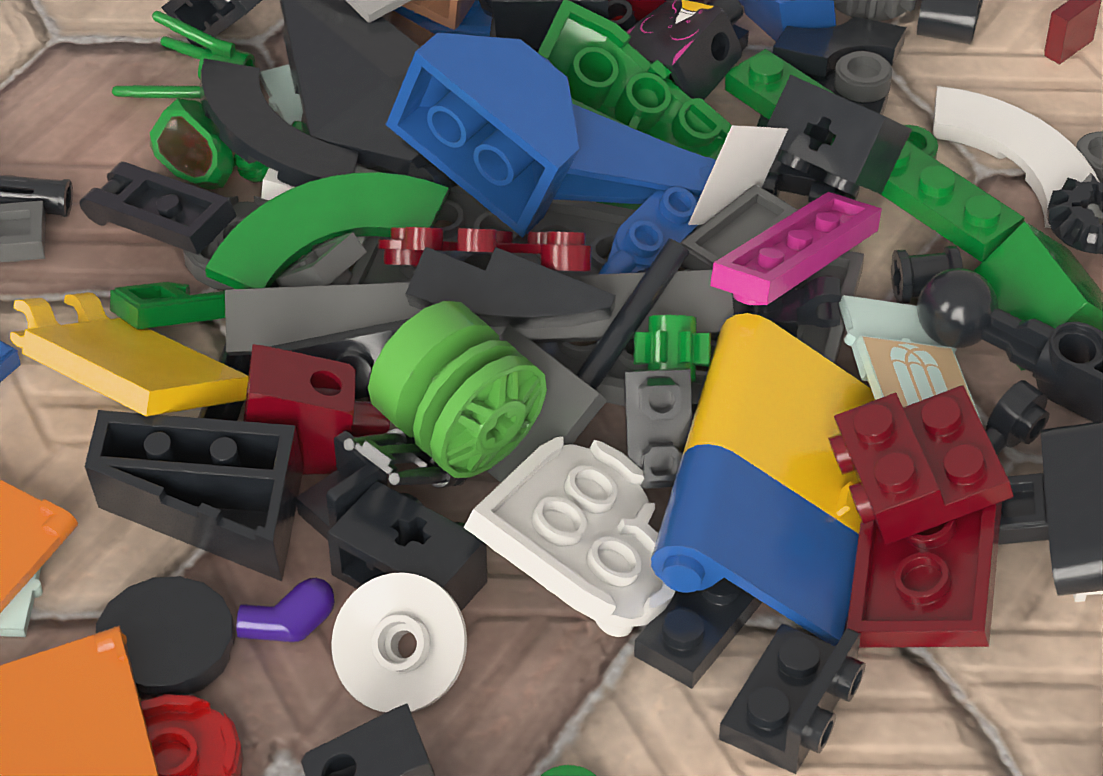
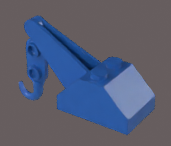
M437 33L415 51L386 123L387 127L522 238L544 218L553 199L642 204L617 230L613 238L608 260L601 267L598 274L646 272L669 238L680 243L691 235L698 225H688L716 162L715 159L681 149L572 104L568 77L521 39Z

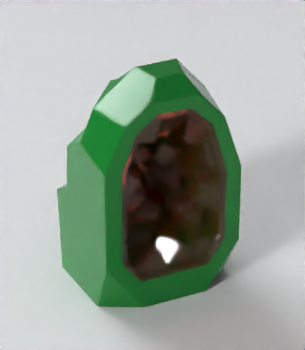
M177 98L162 112L150 131V147L155 157L176 177L207 190L224 187L235 167L232 150L219 138L220 130L211 118L205 116L202 104L199 101Z

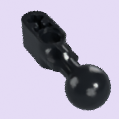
M964 268L947 269L934 275L924 285L918 298L917 313L923 330L932 340L952 348H965L984 340L1006 351L1010 362L1032 372V377L1036 378L1038 389L1046 394L1050 401L1092 422L1103 421V331L1081 322H1067L1053 328L1037 319L1021 320L998 309V300L993 287L983 276L972 270Z

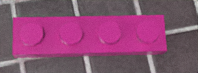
M827 192L713 263L710 286L733 293V297L744 304L768 305L876 233L879 229L882 208Z

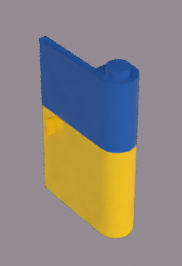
M749 313L736 314L726 319L721 326L651 557V567L656 576L669 588L683 593L704 590L713 586L721 579L726 578L821 640L836 646L844 633L850 607L861 519L848 486L859 483L854 471L842 475L828 438L839 434L834 419L835 415L875 400L871 388L772 321L760 315Z

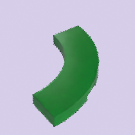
M381 172L335 175L302 184L272 198L244 218L216 249L205 267L206 277L234 289L270 288L275 279L292 263L310 252L313 246L329 239L352 232L356 237L380 236L391 238V227L433 228L448 197L449 188L420 178Z

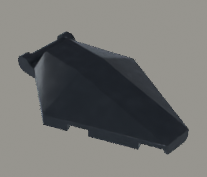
M280 0L284 19L283 38L295 94L300 95L303 110L301 119L303 133L335 146L359 151L357 163L368 168L379 165L400 175L440 184L449 188V195L451 188L458 186V184L386 126L415 51L435 34L394 10L368 23L346 0Z

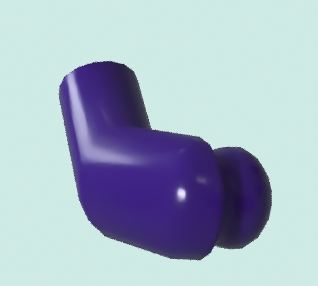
M317 577L309 578L297 584L275 606L241 604L237 615V637L282 642H299L304 640L333 611L335 599L332 587L324 579Z

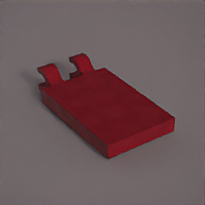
M1002 502L885 545L875 520L864 525L862 522L860 523L847 628L861 633L859 648L989 647Z

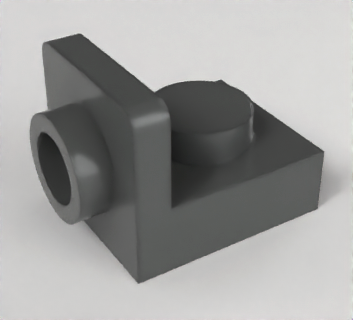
M352 232L314 246L310 252L301 257L275 281L279 287L345 285L353 277L349 267L366 254L367 251Z

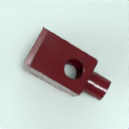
M252 344L243 421L294 425L304 466L302 475L331 474L337 470L334 437L343 431L349 432L353 437L385 434L390 430V420L376 409L371 402L355 401L356 370L350 364Z

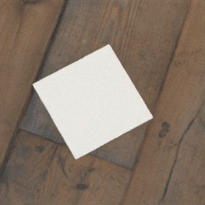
M732 125L688 225H704L755 184L762 188L788 128Z

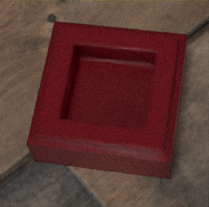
M1068 0L1051 12L1044 56L1060 65L1092 42L1102 0Z

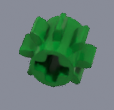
M686 315L649 316L648 332H635L634 365H648V370L690 368L691 382H696V366H709L711 334L697 333V317Z

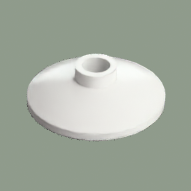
M410 573L382 575L359 587L341 608L332 634V657L342 684L359 702L381 712H388L408 703L410 711L415 712L435 703L447 693L458 678L464 664L467 649L465 622L454 599L437 583ZM412 633L417 641L416 650L411 656L403 658L398 650L399 640L403 635Z

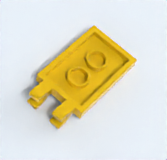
M91 292L65 295L64 303L76 309L78 323L60 325L56 321L50 304L43 298L14 301V308L23 312L28 321V329L13 331L10 335L11 341L16 346L23 348L22 354L144 416L246 400L248 375L149 328L136 329L121 318H108L100 299Z

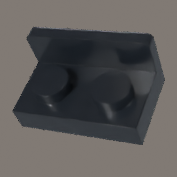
M781 624L722 719L719 740L796 774L810 750L819 754L824 749L836 720V714L833 713V710L840 698L850 702L858 690L866 666L864 662L857 660L861 633L847 628L838 644L833 646Z

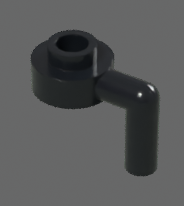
M1021 380L1014 384L1001 397L988 419L985 431L997 456L1006 446L1011 448L1021 441L1025 444L1033 442L1040 435L1041 429L1045 428L1049 420L1050 413L1045 410L1048 401L1047 395L1026 380Z

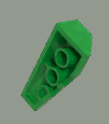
M563 0L538 54L548 59L554 67L568 77L572 104L681 149L717 160L732 125L703 99H691L669 79L672 72L660 61L656 60L652 64L628 43L631 36L619 25L569 0Z

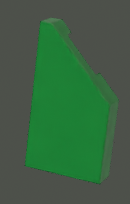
M173 282L116 287L115 290H110V311L136 329L225 318V290L190 295L189 285Z

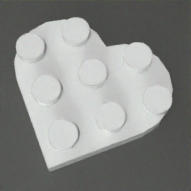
M556 437L542 444L473 509L464 526L466 530L543 585L548 591L558 596L575 610L594 619L604 632L615 637L627 636L634 626H643L650 623L666 609L675 593V590L669 588L656 576L651 567V557L658 533L648 524L655 510V503H649V499L641 487L644 480L643 471L624 453L601 441L594 440L590 448L574 444L564 445L563 437Z

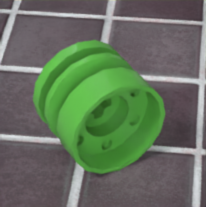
M442 301L424 308L406 321L383 347L372 368L368 385L371 404L407 436L414 437L416 445L454 478H471L491 469L508 456L529 433L541 412L547 392L545 374L525 356L520 354L510 343L500 341L499 335L462 302Z

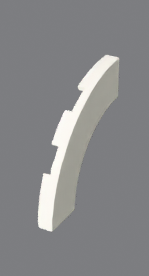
M937 86L933 121V135L935 138L965 144L998 159L1007 157L1017 164L1026 173L1025 181L1030 185L1041 204L1045 227L1050 228L1047 219V209L1052 192L1054 190H1061L1067 178L1083 182L1092 173L1099 182L1095 171L1080 151L1060 132L1036 116L1009 103L983 94ZM1088 205V209H1092L1095 217H1098L1099 224H1102L1103 212L1100 211L1099 205Z

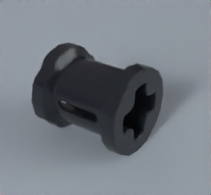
M946 246L942 253L908 255L906 250H894L892 254L891 280L897 303L908 304L912 297H919L924 285L934 275L947 269L963 268L958 247Z

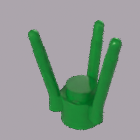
M161 11L153 12L152 18L154 21L206 47L204 49L168 36H164L160 40L162 46L200 60L198 67L199 79H201L204 58L255 67L254 55L235 49L234 43L217 39ZM117 85L112 88V94L117 97L200 99V86Z

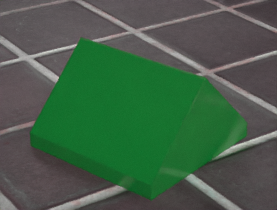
M1026 221L974 270V272L983 276L993 287L998 300V309L1021 320L1037 319L1053 328L1067 322H1081L1103 331V292L1068 248Z

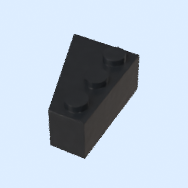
M98 410L84 466L98 508L279 581L283 580L297 506L296 497L299 495L304 469L296 427L294 425L168 415L144 416L141 413Z

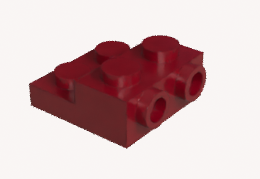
M964 385L906 407L902 406L895 392L834 416L839 434L829 437L828 440L842 475L852 471L855 472L859 483L848 486L861 522L864 525L875 520L885 545L1013 497L1010 481Z

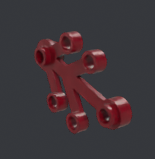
M391 227V240L378 239V249H384V264L418 265L425 247L435 251L493 252L495 247L509 253L540 254V265L551 270L591 271L592 246L585 245L586 233L528 232V244L513 243V231L458 228V242L443 241V228Z

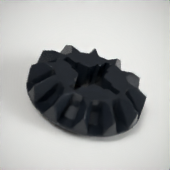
M1092 173L1083 182L1067 178L1061 190H1054L1052 192L1047 209V219L1050 228L1061 241L1074 249L1092 254H1103V223L1099 224V219L1095 217L1093 210L1088 209V205L1096 204L1099 205L1100 211L1103 212V182H1098Z

